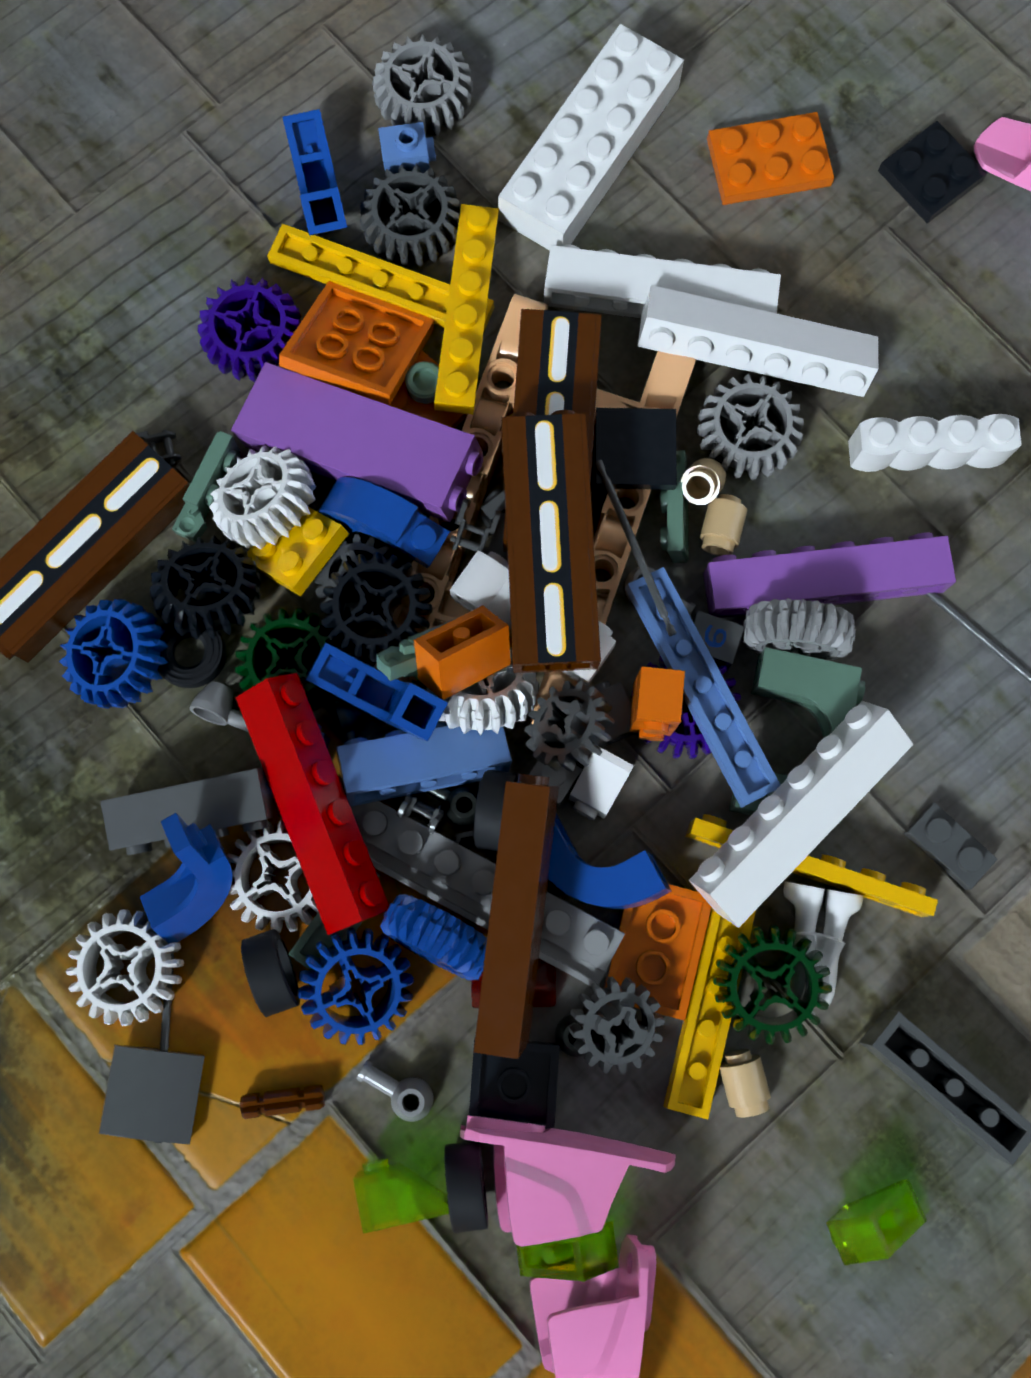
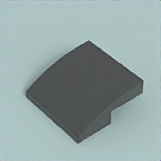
M114 1044L99 1134L156 1142L190 1144L205 1056L194 1053L162 1051L158 1048Z

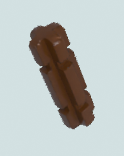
M322 1085L306 1086L304 1090H300V1087L266 1091L261 1096L259 1092L245 1094L240 1098V1112L244 1119L258 1118L262 1113H265V1116L300 1112L302 1108H306V1111L319 1110L325 1106V1092Z

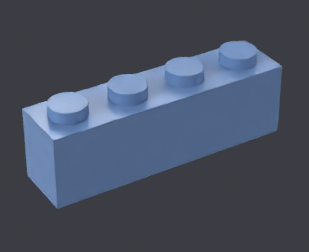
M438 722L428 741L417 738L402 730H396L386 734L384 738L374 740L362 737L348 740L342 746H337V759L343 790L350 807L481 781L485 771L509 772L512 763L503 727H500L498 734L493 730H484L480 736L477 730H470L463 734L460 726L449 729L447 722Z

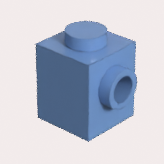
M423 122L378 128L385 171L387 168L393 174L399 173L398 170L401 164L406 171H412L417 163L421 173H425L430 168L429 162L436 161L433 137H425Z

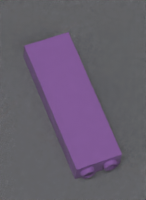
M267 362L264 363L231 429L245 447L258 452L264 445L271 449L276 446L281 451L290 449L291 453L300 460H303L312 472L336 481L340 477H353L370 482L418 507L417 511L449 523L455 512L460 511L462 501L467 496L466 488L471 477L479 473L483 463V451L475 435Z

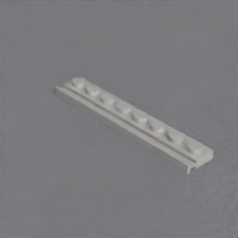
M380 801L351 806L374 868L488 930L496 868L495 863L436 831L434 834L428 832L429 828L410 817L405 815L402 818L398 817L397 810ZM547 892L539 958L591 987L594 982L599 985L625 933Z

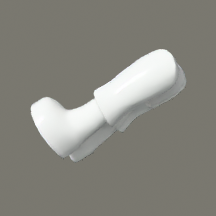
M785 881L784 897L795 906L794 930L796 931V939L794 945L801 938L807 937L812 943L806 954L813 950L822 952L823 958L814 967L822 965L830 969V974L818 979V981L829 983L832 986V992L827 994L819 993L818 997L827 1001L830 1006L836 989L840 953L846 944L842 941L850 916L860 910L863 895L826 889V917L822 934L815 932L825 889ZM799 961L794 967L796 972L790 980V988L801 999L806 976L804 968Z

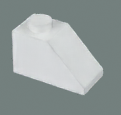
M601 747L602 754L600 756L592 752L589 758V765L584 767L568 798L575 803L573 809L591 820H594L597 815L603 819L606 817L634 765Z

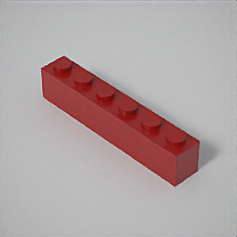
M298 673L266 678L235 698L327 935H330L386 912L389 904Z

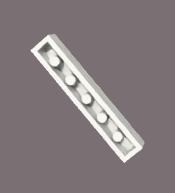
M571 244L551 245L544 287V303L550 307L641 318L650 286L653 285L777 313L781 274H773L764 269H734L726 264H714L712 266L695 264L687 259H677L674 261L656 259L648 254H639L637 256L624 255L610 249L599 251L585 250Z
M651 285L641 316L638 347L692 357L700 361L864 397L879 369L878 336Z
M865 701L852 708L834 731L817 744L816 749L804 762L788 774L787 779L774 793L762 800L758 809L744 824L732 831L728 840L714 855L702 862L698 871L689 879V882L717 914L739 928L914 745L891 712L886 708Z

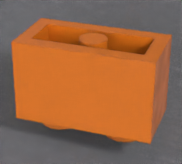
M484 605L414 639L418 679L442 700L511 665L509 625Z
M641 666L633 685L629 732L639 733V739L648 741H663L664 735H672L681 723L685 671Z

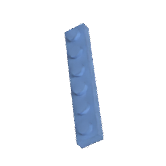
M662 567L651 572V575L668 612V618L676 630L675 635L669 637L665 622L660 617L644 577L628 583L625 589L667 669L685 671L683 699L742 808L774 792L780 786V783L665 568Z

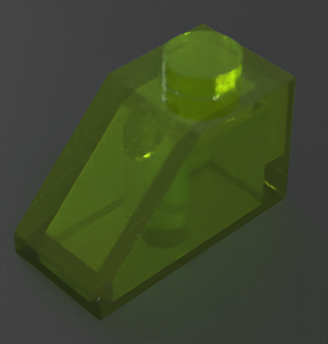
M388 1158L362 1164L363 1171L357 1172L353 1178L363 1234L449 1214L447 1194L400 1162L389 1165Z
M904 1179L846 1204L826 1224L829 1228L832 1242L837 1247L844 1265L889 1259L927 1219L909 1179Z
M605 1221L603 1229L599 1232L580 1237L523 1247L516 1245L520 1276L585 1282L619 1268L613 1221Z

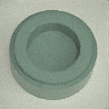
M427 361L418 362L407 371L405 377L406 389L414 401L423 404L434 402L439 367L436 364Z

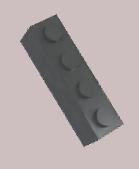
M263 768L100 801L109 850L126 847L127 855L153 850L151 842L164 840L165 848L171 847L161 821L174 813H177L188 826L195 823L200 830L211 824L217 837L230 835L228 827L242 824L243 832L269 827L267 819L281 816Z
M885 1009L859 1041L860 1044L994 1158L1013 1166L1031 1142V1123L899 1011Z

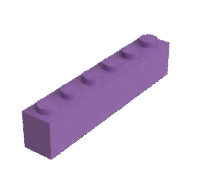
M930 532L910 536L908 540L895 542L893 537H881L870 541L869 545L855 546L852 541L839 542L831 545L830 549L815 550V546H802L791 550V553L776 555L774 550H764L752 554V558L737 559L736 555L731 554L713 558V562L708 563L703 573L709 614L719 618L746 615L750 606L761 601L770 602L772 599L818 600L820 603L838 605L918 596L928 593H944L956 583L948 536L933 537V533Z

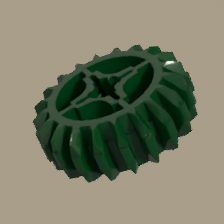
M280 608L278 611L279 619L275 621L269 613H264L263 620L266 622V625L260 628L257 623L253 622L250 625L251 630L255 633L253 638L247 635H242L240 641L248 649L235 651V656L245 662L235 667V672L239 676H246L239 683L240 687L246 691L266 678L298 673L301 683L305 686V694L313 712L316 711L318 708L314 699L320 696L323 701L328 702L330 696L325 690L305 680L309 673L308 661L314 655L312 651L318 645H320L321 649L324 643L336 647L341 640L333 643L329 639L328 634L332 628H325L322 623L318 625L319 617L315 613L309 614L304 620L302 609L296 608L292 618H289L287 611L284 608ZM286 634L306 635L304 639L299 637L290 644H284L277 640L278 637ZM267 648L272 653L273 659L271 665L266 670L268 674L262 679L260 675V661L264 650ZM278 651H281L286 657L291 655L293 659L295 658L298 663L297 666L303 673L300 674L295 668L290 669L283 662L284 659Z
M770 925L769 938H764L761 928L755 926L753 927L755 941L749 942L748 938L741 932L737 935L738 941L743 945L739 951L730 944H726L724 947L725 951L733 959L731 962L717 959V967L727 971V975L713 976V983L717 986L726 987V989L718 991L714 996L718 1003L731 1002L723 1008L721 1013L725 1019L738 1014L733 1023V1028L737 1032L742 1031L750 1024L748 1029L750 1040L755 1041L759 1037L761 1030H764L766 1043L774 1044L775 1032L780 1031L784 1042L790 1043L792 1036L789 1029L795 1027L798 1033L804 1037L808 1032L802 1024L803 1021L808 1018L815 1025L821 1022L820 1018L812 1011L814 1007L821 1010H827L829 1007L828 1002L818 997V994L831 993L832 986L826 982H819L818 979L828 976L830 969L822 965L814 967L815 964L821 961L823 954L819 950H813L806 954L812 943L810 939L803 937L794 945L796 939V931L794 929L788 928L783 939H780L779 927L777 925ZM765 950L788 952L784 959L779 958L777 962L770 966H762L751 959L755 954ZM799 961L804 968L806 976V988L802 999L797 997L790 988V980L796 972L794 967ZM742 968L749 973L755 982L754 989L749 995L751 999L745 1007L741 1004L737 993V980ZM756 971L771 979H775L780 975L782 978L777 981L788 996L785 997L779 991L776 992L773 989L767 990L766 993L762 992L766 986ZM773 1003H782L793 1009L779 1017L768 1018L756 1015L760 1010L764 1011Z

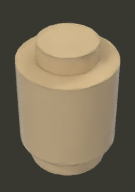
M702 458L695 461L685 471L680 481L683 482L682 490L684 497L696 505H705L712 502L726 483V472L722 465L711 458Z
M721 494L718 498L708 503L700 534V539L703 541L701 548L704 551L717 556L732 555L734 548L739 546L747 515V508L741 504L740 498L729 494Z
M739 1049L725 1054L726 1061L721 1063L720 1073L729 1107L734 1108L736 1117H752L767 1112L769 1110L767 1100L771 1098L760 1055H751L750 1049Z

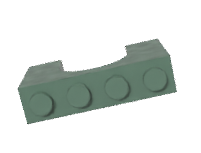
M765 647L758 655L751 694L791 702L805 708L817 720L824 738L834 731L856 704L859 705L862 702L865 693V681L860 680L861 667ZM775 773L781 785L788 775ZM732 792L729 811L751 816L758 809L762 800L774 792L742 808Z

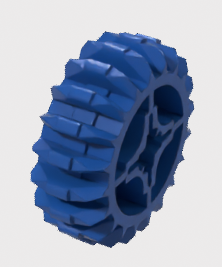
M114 599V601L100 600L98 606H86V616H74L76 627L65 629L70 638L68 643L60 644L63 650L66 651V656L58 661L63 666L68 667L62 677L68 682H72L69 690L77 695H81V699L84 702L97 704L98 707L105 709L113 707L127 708L129 702H141V692L146 694L153 692L150 683L152 679H163L159 672H157L158 666L168 663L165 658L160 657V652L169 647L164 641L159 640L165 631L161 626L155 625L157 618L153 614L146 612L143 606L136 603L130 604V602L123 599Z
M407 894L396 896L383 915L384 919L380 925L383 933L414 954L466 980H478L484 969L487 937L476 931L474 927L467 925L448 912L422 899L419 900Z
M353 927L348 928V940L341 941L339 934L335 932L331 934V940L334 945L329 949L322 941L316 944L317 950L322 955L320 958L314 955L306 956V964L314 970L299 972L300 981L308 985L297 989L298 997L307 1000L301 1006L303 1014H314L310 1020L311 1027L317 1029L325 1025L323 1029L325 1038H332L339 1030V1041L341 1044H347L351 1034H355L357 1043L363 1045L365 1043V1033L371 1031L373 1038L380 1040V1026L384 1024L391 1031L395 1029L396 1025L391 1018L393 1014L405 1017L407 1011L399 1002L412 1000V993L404 987L413 984L414 978L409 973H403L410 967V962L407 958H398L402 952L398 944L387 948L389 938L382 933L373 943V931L370 928H365L361 939H357V933ZM358 954L369 955L377 958L384 965L378 968L374 965L361 968L353 963L351 956ZM339 962L341 968L340 977L336 982L329 985L328 991L321 993L326 974L335 963ZM348 970H352L355 979L359 978L362 990L360 992L364 999L363 1002L359 1000L357 993L352 992L350 984L352 980ZM389 979L385 997L373 1009L371 1003L373 994L384 986V981ZM336 1005L338 1008L343 1005H353L358 1008L361 1015L344 1016L335 1013L328 1007Z

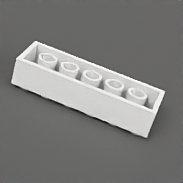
M620 24L499 194V221L549 251L551 245L571 244L679 89L684 59Z

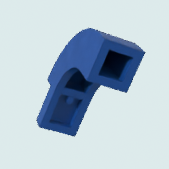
M320 109L282 117L309 236L347 228Z
M353 477L338 478L318 511L341 524L348 531V536L355 531L368 534L390 545L426 568L430 567L450 533L447 529L416 511L418 507L382 487Z
M324 643L305 678L306 681L335 695L352 706L425 741H428L448 704V702L410 682H403L398 679L390 681L381 671L328 643Z
M177 813L162 820L161 824L174 854L182 861V864L169 879L140 896L151 928L168 944L181 941L211 919L224 903L232 884L231 865L211 824L200 830L195 823L188 826Z
M556 813L548 878L564 893L591 905L611 909H627L648 904L672 891L653 854L646 850L611 867H594L586 863L577 853Z

